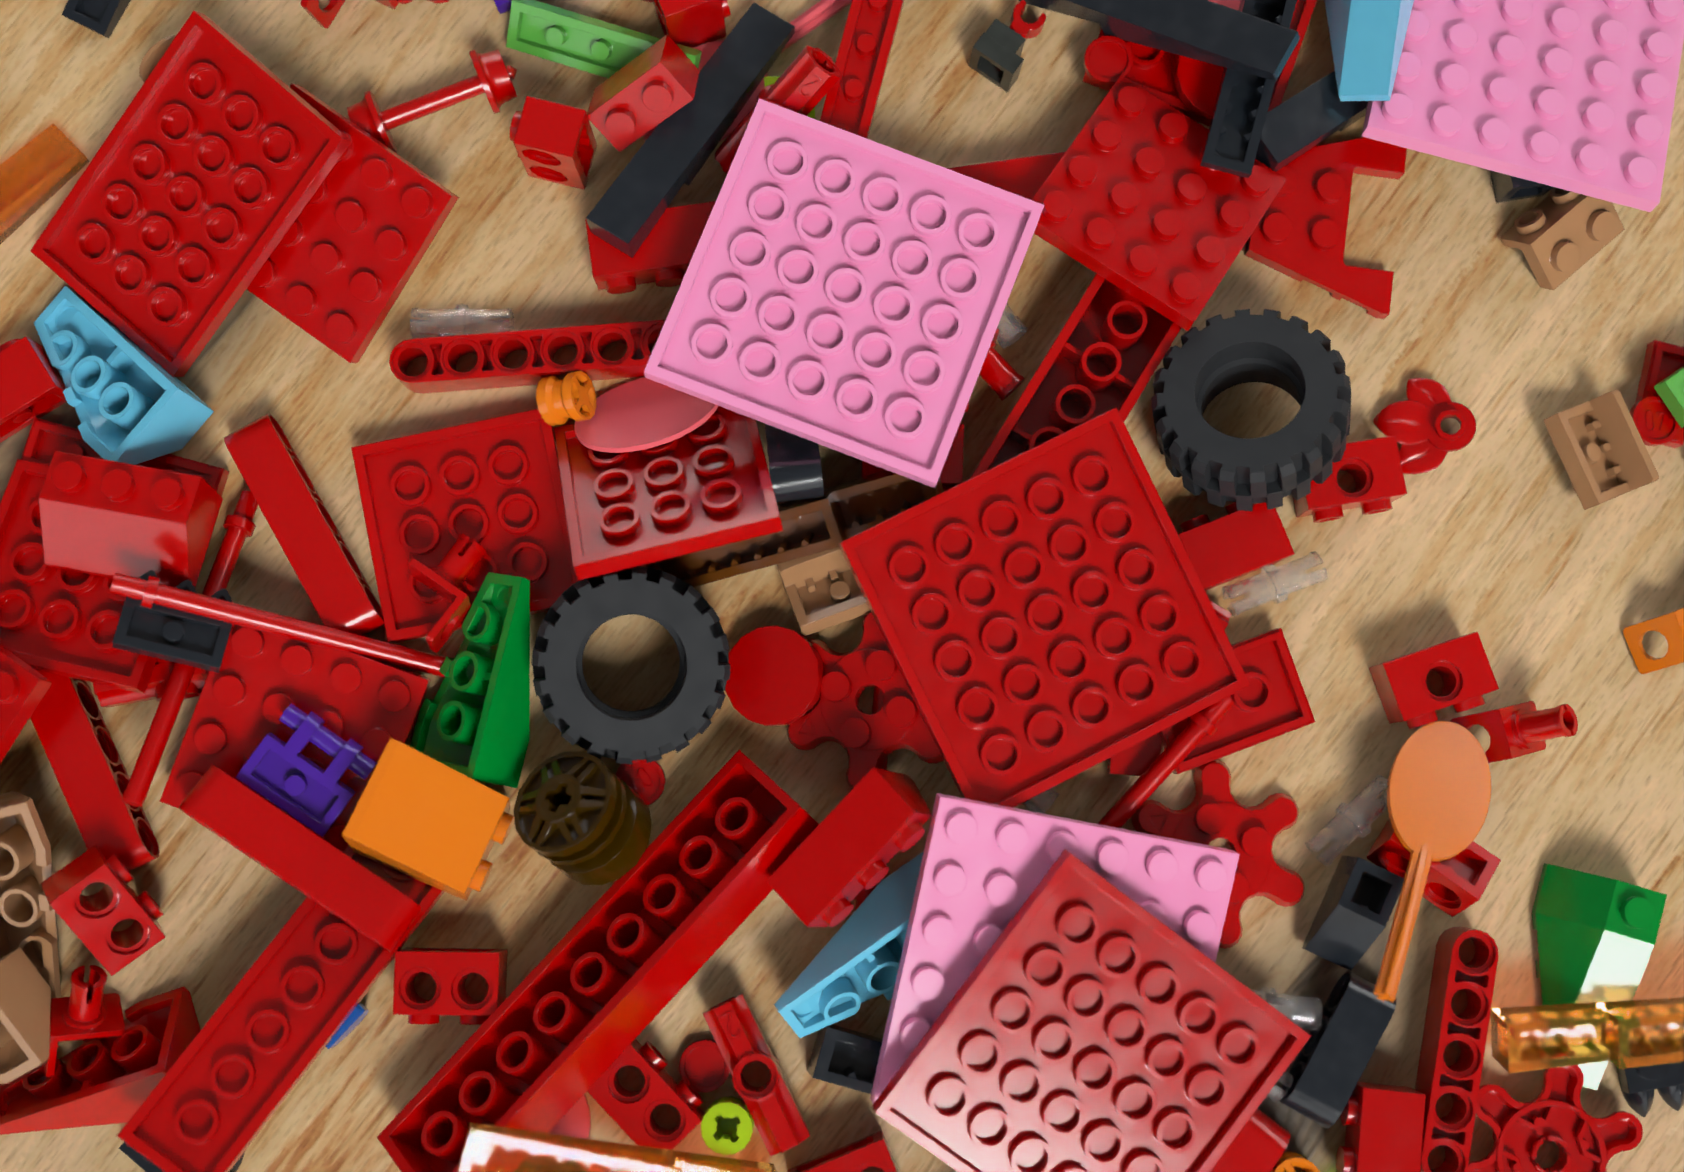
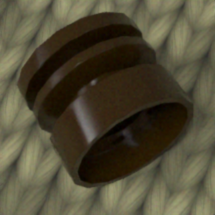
M565 751L542 762L528 775L519 789L513 810L515 829L523 842L531 849L537 851L540 856L549 860L553 866L566 876L582 885H604L625 875L638 863L648 846L652 830L650 809L642 797L625 781L619 779L615 772L607 768L599 758L584 751Z

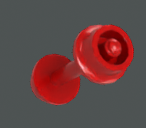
M499 49L483 54L472 50L469 54L477 72L474 76L381 111L373 93L369 90L364 92L363 100L346 109L351 122L396 153L397 149L390 132L391 129L485 93L494 114L499 113L502 104L518 97L511 81L515 78L517 69L510 65L505 66Z

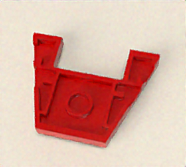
M1365 137L1312 147L1277 171V173L1287 178V181L1247 240L1245 256L1299 282L1305 280L1330 292V296L1339 301L1343 298L1368 310L1366 314L1378 319H1385L1390 314L1394 272L1344 264L1353 174L1399 180L1405 173L1407 148Z

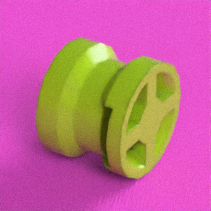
M725 1096L713 1101L706 1109L701 1124V1135L706 1146L713 1152L721 1155H732L743 1150L749 1143L754 1121L745 1102L734 1096Z

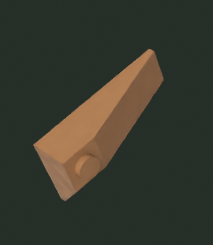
M15 791L0 794V959L21 947L51 988V998H60L61 987L55 910L49 905L40 884L53 875L51 845L32 798Z
M21 947L0 959V1084H6L17 1079L49 1059L51 988Z

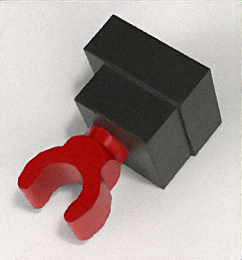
M1025 0L1016 4L1009 27L995 19L988 30L983 32L972 48L968 64L969 67L1006 92L1010 90L1019 77L1024 61L1020 56L1025 41L1038 36L1046 21V14L1043 13L1034 23L1024 22L1021 16L1026 7Z

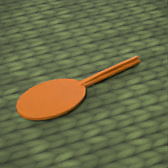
M1437 721L1419 728L1401 746L1390 770L1387 785L1388 814L1397 838L1411 853L1373 993L1377 995V999L1382 1001H1395L1431 861L1447 860L1467 848L1480 832L1489 810L1491 774L1487 757L1475 736L1466 728L1454 722Z

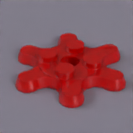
M871 611L866 614L862 623L863 634L861 642L850 652L839 653L819 639L808 640L812 643L814 649L818 651L823 661L824 677L820 686L821 694L815 707L801 716V719L788 725L787 729L788 740L799 750H812L825 742H836L842 745L849 757L846 781L850 789H853L873 767L883 769L886 758L895 750H910L922 761L929 764H937L944 761ZM877 686L883 692L884 704L877 713L865 714L858 706L859 697L862 691L865 690V687Z
M1217 759L1195 768L1193 774L1195 796L1186 808L1172 810L1165 807L1159 801L1146 800L1131 816V821L1137 832L1209 845L1216 838L1225 839L1230 845L1231 850L1240 854L1219 948L1226 949L1236 945L1242 937L1243 927L1240 912L1243 905L1249 899L1263 896L1277 905L1289 907L1300 902L1304 895L1305 886L1301 876L1295 871L1281 866L1274 858L1272 851L1273 842L1277 835L1291 828L1298 819L1299 808L1296 801L1284 793H1275L1256 806L1242 805L1235 800L1231 793V774L1229 768L1225 763Z
M1557 1059L1545 1068L1541 1091L1530 1102L1516 1101L1504 1088L1497 1084L1488 1083L1480 1086L1476 1115L1492 1128L1494 1144L1491 1152L1485 1158L1469 1162L1466 1172H1606L1607 1164L1615 1154L1632 1150L1638 1146L1643 1135L1642 1125L1637 1117L1625 1111H1617L1602 1118L1588 1115L1580 1102L1581 1089L1584 1084V1075L1581 1068L1575 1062L1568 1059ZM1543 1140L1555 1141L1559 1148L1558 1160L1548 1168H1541L1534 1160L1537 1159V1151L1544 1143Z

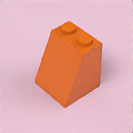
M390 738L342 836L354 853L467 901L472 889L481 892L493 866V863L486 859L494 842L502 845L505 842L514 823V815L509 814L511 808L510 798L404 743Z

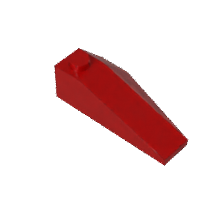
M183 986L141 1000L124 1010L126 1019L124 1020L125 1029L123 1035L83 1039V1044L61 1058L56 1056L54 1076L45 1077L44 1066L41 1064L9 1083L0 1084V1135L127 1123L201 1030L190 992Z

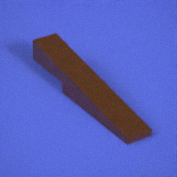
M888 470L879 471L824 489V497L791 500L778 504L777 507L783 531L648 563L646 567L662 570L674 575L692 587L704 585L839 547L838 543L944 492L940 477L936 487L933 488Z

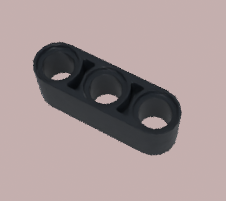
M765 424L770 479L776 502L824 497L818 443Z
M1350 970L1346 971L1332 989L1309 1033L1311 1037L1300 1050L1280 1091V1103L1324 1128L1333 1126L1343 1112L1395 1011L1397 998H1395L1394 1002L1377 999V995L1373 994L1375 984Z

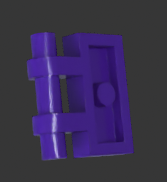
M291 703L279 720L295 731L292 737L285 743L271 732L268 733L239 771L236 778L323 837L356 793V791L340 781L341 777L347 769H350L365 780L377 763L361 752L363 747L351 738L346 742L323 726L325 720L311 711L307 715ZM309 742L334 758L326 770L301 754Z

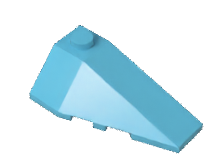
M1325 0L1340 101H1390L1414 0Z
M66 285L35 320V328L49 361L53 367L59 370L66 389L63 393L66 401L75 408L81 424L78 426L81 436L103 459L136 465L182 450L214 412L176 377H172L115 325Z
M924 852L902 865L877 885L774 1004L778 1012L799 1038L855 1015L861 1003L884 994L887 1001L892 999Z

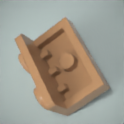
M1553 187L1549 196L1535 208L1521 214L1515 220L1514 225L1501 236V240L1506 247L1521 249L1540 287L1554 291L1625 229L1612 202Z
M1612 390L1543 420L1584 510L1659 479L1658 472L1619 390Z
M840 547L782 562L777 565L803 636L870 612V608Z

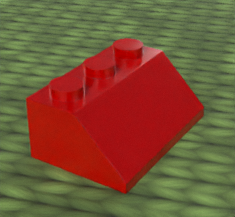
M55 451L38 498L45 564L52 568L114 578L115 572L139 578L151 570L160 578V584L176 587L181 582L190 580L194 587H196L223 498L202 476Z
M873 767L767 880L768 884L806 927H834L842 922L852 911L854 906L851 901L863 888L865 890L871 889L886 876L889 871V867L886 864L899 850L901 852L909 850L922 838L925 833V829L922 826L930 819L932 814L915 782L906 774Z

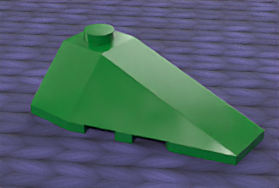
M488 572L462 624V631L465 637L455 657L446 656L439 670L445 678L434 700L426 698L418 713L410 747L473 780L518 788L530 739V579Z
M1544 863L1532 909L1533 930H1537L1539 960H1535L1536 977L1540 978L1542 1010L1539 1012L1543 1073L1552 1061L1568 1059L1575 1062L1581 1068L1584 1075L1583 1087L1597 1091L1654 949L1667 897L1666 894L1619 880Z

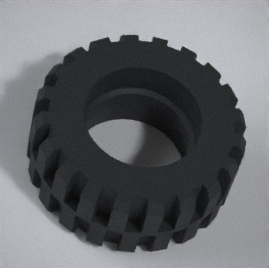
M1250 309L1235 310V317L1223 319L1222 315L1219 314L1206 319V327L1199 331L1196 327H1192L1181 336V348L1176 345L1170 347L1163 357L1164 368L1156 371L1154 378V396L1151 398L1152 413L1160 453L1164 454L1166 466L1173 477L1180 478L1182 476L1185 489L1195 496L1200 495L1202 491L1207 492L1208 503L1219 507H1224L1226 501L1236 502L1237 510L1253 511L1254 503L1266 502L1267 509H1273L1283 506V498L1292 494L1295 500H1299L1311 493L1310 482L1312 480L1317 484H1322L1332 474V462L1335 463L1341 460L1346 449V436L1350 434L1351 384L1350 377L1345 375L1346 364L1340 352L1334 349L1331 350V340L1322 331L1315 330L1309 333L1307 321L1296 316H1291L1289 321L1281 319L1280 311L1264 309L1263 315H1250ZM1249 382H1261L1277 386L1288 392L1300 405L1298 414L1289 424L1273 434L1259 438H1236L1223 434L1214 429L1203 418L1205 409L1218 394L1232 386Z
M636 566L576 582L560 595L542 620L532 653L533 684L536 696L539 697L543 706L545 716L550 724L554 723L561 731V736L571 745L577 744L587 750L586 753L599 759L603 756L616 759V763L632 764V760L647 759L648 763L662 759L661 755L676 750V752L681 751L690 745L689 741L699 732L703 734L712 723L710 719L716 709L721 708L726 696L724 691L727 680H730L731 664L728 659V650L730 648L718 615L713 607L691 585L674 575L650 567ZM640 615L655 620L668 630L678 648L680 666L673 688L660 702L643 710L624 711L606 705L592 693L583 674V652L590 636L603 623L618 616Z

